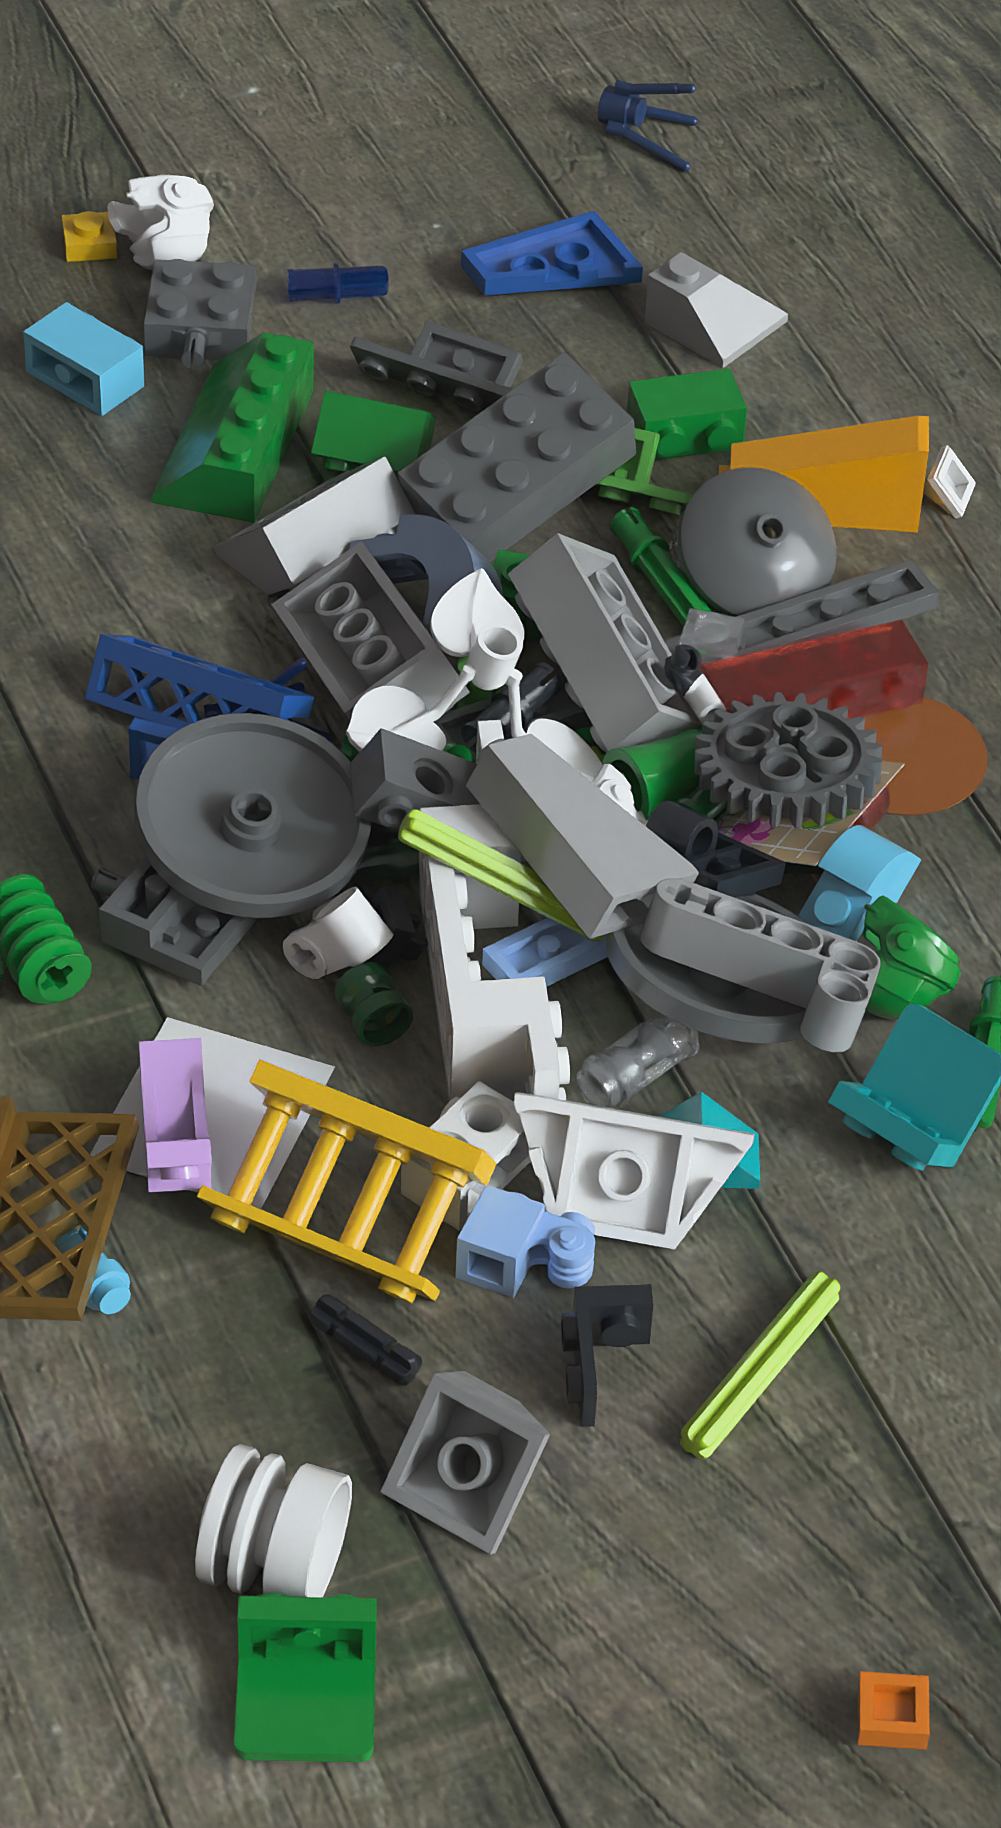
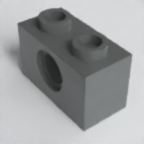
M380 728L350 763L354 816L399 831L403 819L412 809L420 811V808L480 804L466 787L477 764Z

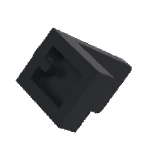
M651 1284L574 1287L573 1312L561 1314V1342L563 1352H574L575 1364L566 1365V1395L568 1404L579 1403L581 1427L595 1426L597 1380L593 1346L627 1347L637 1344H650L654 1305Z

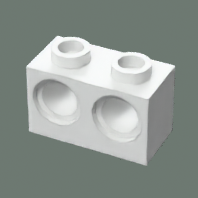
M481 1081L477 1082L462 1098H453L443 1109L440 1118L430 1127L486 1151L497 1163L487 1185L503 1189L531 1162L528 1152L530 1148L514 1102ZM411 1156L408 1165L401 1164V1194L421 1206L434 1178L429 1173L433 1164ZM468 1179L464 1188L457 1187L443 1221L460 1231L485 1186Z

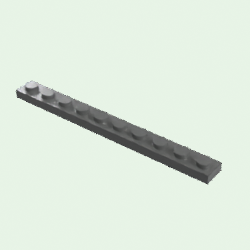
M912 559L664 640L671 654L676 646L682 644L690 645L697 649L702 657L699 669L705 675L708 682L713 684L936 609L940 592ZM565 674L559 675L562 680L561 691L557 695H553L533 712L532 721L523 728L525 733L532 722L542 718L557 721L572 730L592 724L585 710L580 708L568 695L565 689V683L568 681ZM552 678L540 681V685L542 686L549 682ZM491 698L446 712L438 720L433 721L445 734L446 741L464 745L469 749L473 763H476V753L470 747L477 742V735L465 743L461 735V728L491 705ZM511 732L506 735L505 740L513 738Z

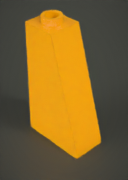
M912 416L733 443L731 445L730 465H719L718 475L739 468H761L775 471L793 479L809 491L824 509L832 527L918 533L929 453V416Z

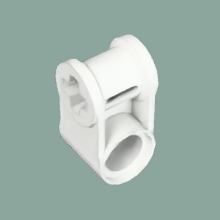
M352 887L336 898L321 903L313 911V920L307 926L293 931L283 941V951L289 963L299 973L312 979H319L347 966L354 967L365 962L380 951L392 939L394 934L357 887Z

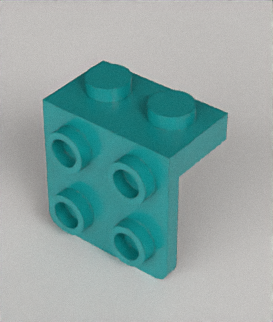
M910 1004L904 1008L864 1082L860 1084L839 1081L828 1103L846 1113L842 1122L850 1129L870 1139H874L876 1134H879L895 1144L891 1153L909 1166L918 1170H924L926 1165L954 1167L1001 1084V1053L919 1004Z

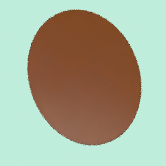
M906 693L872 694L856 698L841 705L848 707V719L862 716L865 718L864 730H876V743L882 744V761L905 763L867 808L897 815L934 813L962 802L982 782L988 761L985 743L974 725L953 708L927 697Z

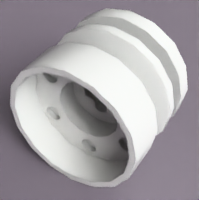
M242 1444L233 1447L220 1468L203 1508L195 1557V1570L198 1580L205 1584L218 1586L228 1577V1586L231 1591L242 1594L249 1590L260 1570L264 1568L263 1594L281 1593L289 1597H323L333 1575L348 1523L352 1499V1481L349 1475L306 1463L298 1469L287 1489H285V1461L281 1455L271 1453L265 1456L260 1463V1455L256 1448Z

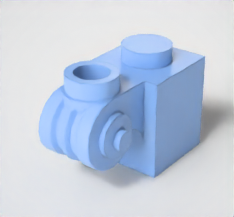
M487 1185L484 1187L457 1237L455 1278L514 1298L529 1268L533 1265L544 1264L548 1265L547 1274L553 1284L562 1288L581 1286L587 1283L593 1272L595 1227L587 1217L580 1213L565 1212L560 1217L544 1211L545 1204L531 1200L523 1194L507 1192Z

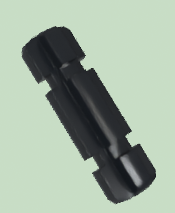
M330 1294L321 1296L310 1311L309 1321L312 1325L333 1337L336 1342L369 1365L380 1369L382 1374L401 1386L409 1385L421 1369L422 1359L418 1354L405 1345L397 1343L395 1338L359 1313L351 1311L350 1307Z

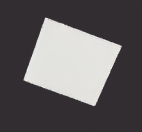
M167 1017L154 1041L201 1038L207 1130L211 1144V1189L228 1195L267 1109L262 1104L265 1096L249 1082L259 1059L323 1085H326L335 1066ZM139 1066L113 1114H136L139 1130L126 1171L147 1177ZM300 1111L297 1119H289L251 1203L252 1206L259 1209L262 1208L310 1114ZM101 1135L90 1155L93 1157L114 1144L117 1135ZM192 1189L190 1191L198 1193L200 1189Z

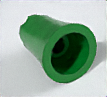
M702 728L697 730L688 729L641 745L611 749L605 754L602 765L611 764L624 775L631 785L630 791L633 795V806L638 812H642L646 820L649 819L653 810L663 801H674L676 798L681 797L686 798L697 788L699 775L694 774L696 735L702 734Z

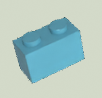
M68 302L23 331L26 372L101 417L144 387L143 346Z

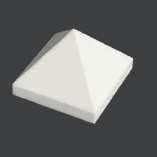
M946 445L940 448L923 493L957 519L963 516L976 482L952 449Z

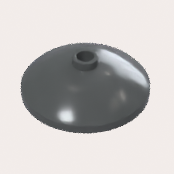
M739 468L716 475L703 484L692 496L683 511L679 523L678 549L685 574L692 586L706 602L731 618L827 587L832 580L836 566L837 548L835 535L828 516L814 496L802 485L775 471L761 468ZM762 526L770 527L775 532L776 539L767 537L762 530Z

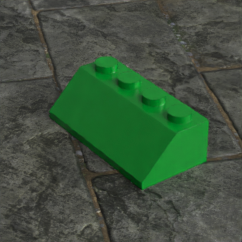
M263 332L214 363L154 489L152 503L255 523L314 391V342L292 338L287 335Z

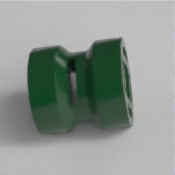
M365 962L356 965L348 970L335 986L334 996L345 1014L352 1017V1026L364 1044L382 1046L398 1039L409 1029L413 1021V1010L403 994L396 991V983L385 965L379 962Z

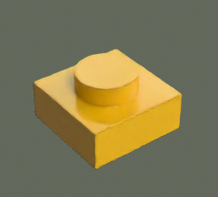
M86 211L79 214L62 215V231L67 262L117 259L115 230L109 221L108 212L96 213Z

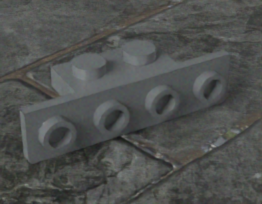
M429 321L425 322L411 354L359 337H354L350 345L359 369L367 376L379 381H386L389 377L404 382L411 390L424 396H433L434 393L452 398L457 405L472 412H480L481 409L488 408L513 389L511 386L523 362L521 353L518 350Z

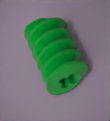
M29 874L8 877L0 882L1 961L8 968L21 994L32 1003L47 1005L60 1003L72 998L84 987L90 977L92 964L89 957L83 955L84 951L79 940L74 938L70 926L65 923L60 910L55 908L51 896L46 893L40 879Z

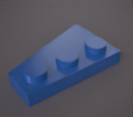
M595 211L465 249L461 252L462 269L484 295L642 283L643 266Z

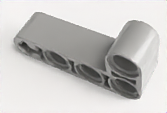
M668 878L658 883L640 940L647 949L661 957L805 1008L806 1011L800 1026L801 1034L812 1045L830 1052H843L852 1046L880 969V958L866 945L682 879Z

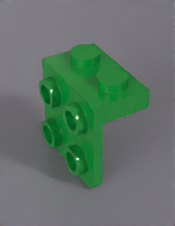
M281 1593L239 1596L237 1617L238 1673L234 1751L240 1759L251 1761L365 1762L369 1760L374 1751L377 1598H357L348 1594H336L329 1597H289Z

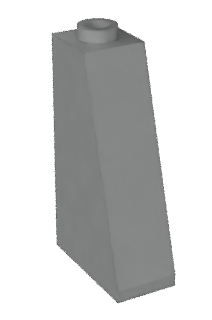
M532 733L508 740L503 738L494 740L479 753L477 758L478 764L466 787L589 939L645 922L654 892L660 881L674 878L693 883L699 872L688 860Z

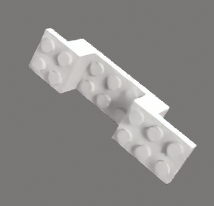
M501 720L478 721L476 764H478V755L485 746L494 740L504 739ZM481 804L420 808L421 812L519 863L526 861ZM419 851L418 891L425 938L429 943L427 945L449 1102L455 1097L462 1098L479 1081L513 1102L517 1092L566 1100L564 1087L559 1088V1084H569V1055L567 1047H557L555 1038H560L562 1035L561 1009L559 1001L548 1000L545 977L481 981L478 960L470 961V957H467V953L474 952L473 929L518 926L519 902Z

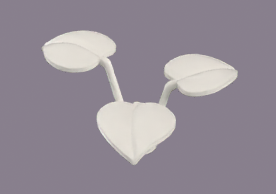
M482 568L453 585L440 599L431 617L430 631L439 648L451 656H469L461 674L432 710L426 712V707L420 697L405 688L396 686L374 688L364 694L356 703L346 731L349 742L359 752L380 728L443 751L446 745V737L433 721L438 720L444 714L468 681H472L474 685L484 690H493L506 684L508 685L511 734L513 738L532 733L591 782L603 766L589 745L576 732L562 723L543 718L537 719L530 724L527 732H524L521 723L519 683L522 679V673L514 669L523 648V624L516 611L496 590L487 573Z

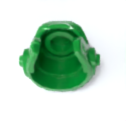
M884 895L879 896L871 905L865 904L866 914L862 936L877 949L875 953L880 958V969L865 1011L881 1018L898 1020L906 1006L919 1004L928 1007L938 997L946 996L949 992L954 991L961 976L960 960L950 946L935 931Z

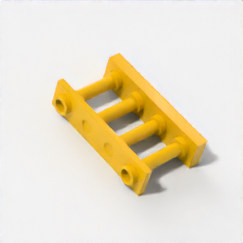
M259 1059L249 1082L265 1096L262 1104L267 1109L228 1195L204 1185L201 1186L197 1197L214 1209L210 1219L245 1234L250 1224L381 1279L378 1289L401 1301L413 1304L416 1295H420L436 1302L440 1290L427 1278L420 1276L419 1272L457 1187L464 1188L468 1179L487 1186L497 1163L481 1148ZM303 1111L320 1118L317 1127L322 1132L284 1217L280 1218L252 1206L251 1203L289 1119H297L299 1112ZM357 1133L376 1141L373 1150L378 1155L338 1242L306 1227L345 1141L352 1142ZM411 1156L433 1164L429 1173L434 1178L396 1264L393 1265L364 1253L362 1250L400 1165H408Z

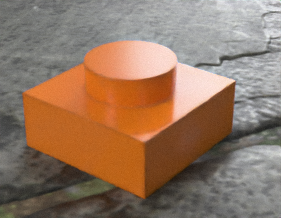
M860 1671L858 1681V1745L927 1750L930 1735L929 1676Z

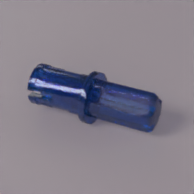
M333 263L332 268L287 269L289 302L334 299L335 304L340 303V298L384 296L389 290L388 271L384 266L339 268L338 263Z

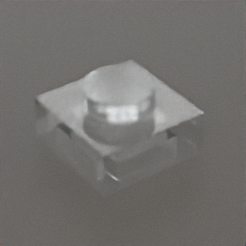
M690 608L678 645L686 644L697 649L702 657L700 666L731 672L743 636L744 619Z

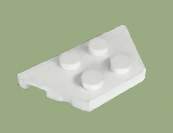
M521 1092L515 1093L514 1106L517 1114L520 1115L530 1148L528 1152L534 1172L539 1178L544 1194L543 1201L546 1211L560 1217L565 1212L580 1213L593 1223L595 1227L594 1235L676 1249L754 1142V1133Z

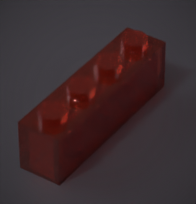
M898 620L700 665L699 669L724 704L726 712L731 713L732 701L737 700L749 707L752 706V699L755 694L762 697L766 702H774L775 693L781 692L786 701L794 702L800 693H805L808 704L814 705L818 700L827 698V709L831 711L841 706H847L848 719L894 709H904L923 703L928 662L903 620Z

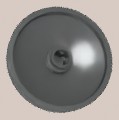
M251 713L226 714L194 722L169 736L156 748L146 762L139 778L134 805L135 830L140 846L152 867L170 886L187 898L210 909L226 914L252 918H272L300 913L316 907L337 894L355 875L363 860L369 839L371 821L354 816L351 762L336 746L321 735L297 723L278 717Z
M759 895L736 897L739 900L806 923L791 911ZM644 922L607 934V953L617 975L636 996L666 1017L697 1031L734 1041L780 1043L803 1038L800 1026L806 1011L805 1008L651 952L640 940Z

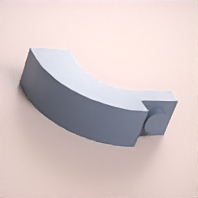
M416 514L400 515L396 535L382 533L376 535L375 538L351 541L350 549L361 541L364 543L393 584L429 579V594L423 626L430 633L431 617L440 599L453 585L481 568L485 570L492 584L503 597L500 579L489 560L452 526L437 518Z

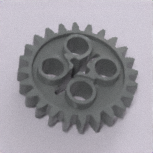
M781 692L775 693L774 702H766L762 697L755 694L753 695L752 706L748 707L734 700L732 701L731 713L717 709L714 713V722L704 721L702 723V734L696 735L694 774L699 775L700 789H711L710 801L712 803L727 800V813L729 814L736 813L742 809L748 810V822L752 823L761 815L769 816L770 826L775 828L782 818L790 819L796 829L801 828L803 818H811L816 824L823 826L825 824V814L830 813L834 817L843 820L846 818L847 807L861 810L864 797L873 798L875 796V786L880 784L882 744L876 743V730H864V717L848 719L847 706H841L832 711L827 709V698H822L813 705L807 703L805 693H800L794 702L786 701Z

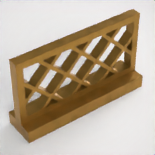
M0 1097V1235L19 1223L30 1234L3 1252L0 1251V1274L4 1272L14 1283L0 1293V1318L82 1321L139 1130L136 1114L17 1112L12 1097ZM30 1134H55L59 1138L34 1155L25 1148ZM99 1135H117L114 1144L93 1157L82 1146ZM72 1152L82 1164L54 1180L45 1168ZM35 1175L44 1187L17 1203L10 1196L12 1189ZM95 1177L102 1184L101 1190L77 1205L67 1193ZM58 1200L67 1212L39 1228L30 1216ZM80 1225L87 1232L86 1239L62 1254L52 1242ZM42 1248L52 1261L24 1278L14 1265ZM63 1274L72 1281L68 1298L41 1297L37 1293L39 1289Z

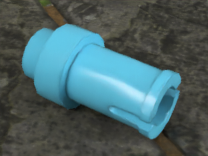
M80 1227L79 1232L76 1228H73L59 1237L55 1246L63 1254L84 1241L87 1232L82 1227ZM103 1252L86 1305L92 1310H100L104 1314H113L123 1309L130 1300V1279L120 1263L114 1259H108Z

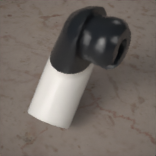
M678 645L673 649L672 655L665 659V675L688 702L701 723L704 721L714 722L715 711L717 709L726 711V708L705 675L699 669L702 662L699 651L690 645Z

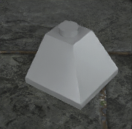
M682 252L648 274L645 324L721 368L727 366L788 321V313Z
M465 1371L435 1373L380 1492L490 1555L495 1554L550 1433L518 1400Z

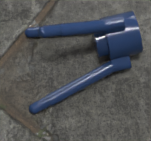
M620 80L616 81L615 86L607 85L601 95L598 106V119L601 123L607 124L606 133L622 137L682 171L690 170L688 162L630 130L632 126L639 127L645 116L690 126L697 125L698 119L695 116L647 106L646 99L639 96L647 94H692L696 90L695 85L679 83L632 84Z

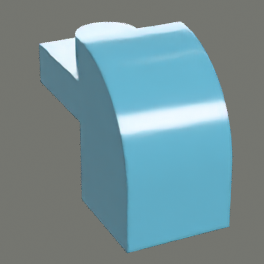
M862 825L853 826L846 830L831 845L821 859L818 866L824 872L798 917L809 925L857 942L864 928L865 904L871 905L882 895L897 903L921 859Z

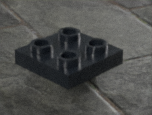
M665 800L653 810L647 821L646 827L697 869L699 874L693 882L695 884L736 898L739 896H753L756 891L780 885L782 882L786 862L719 833L717 823L712 818L676 802Z

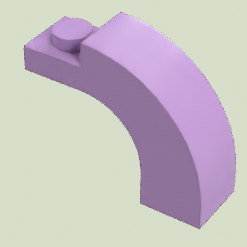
M201 1038L139 1042L148 1191L200 1189L202 1185L212 1188L210 1164H212L211 1144L207 1130Z

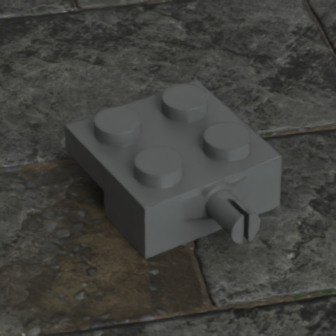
M155 259L144 320L145 356L181 358L183 365L191 368L192 359H194L195 369L201 367L204 359L221 360L249 342L252 336V311L257 283V265L237 264L234 262L212 263L186 261L183 259Z
M146 856L127 878L101 867L98 869L99 873L96 872L91 882V889L93 891L109 896L106 902L99 908L101 942L199 986H202L259 919L222 913L194 902L170 886L156 872Z

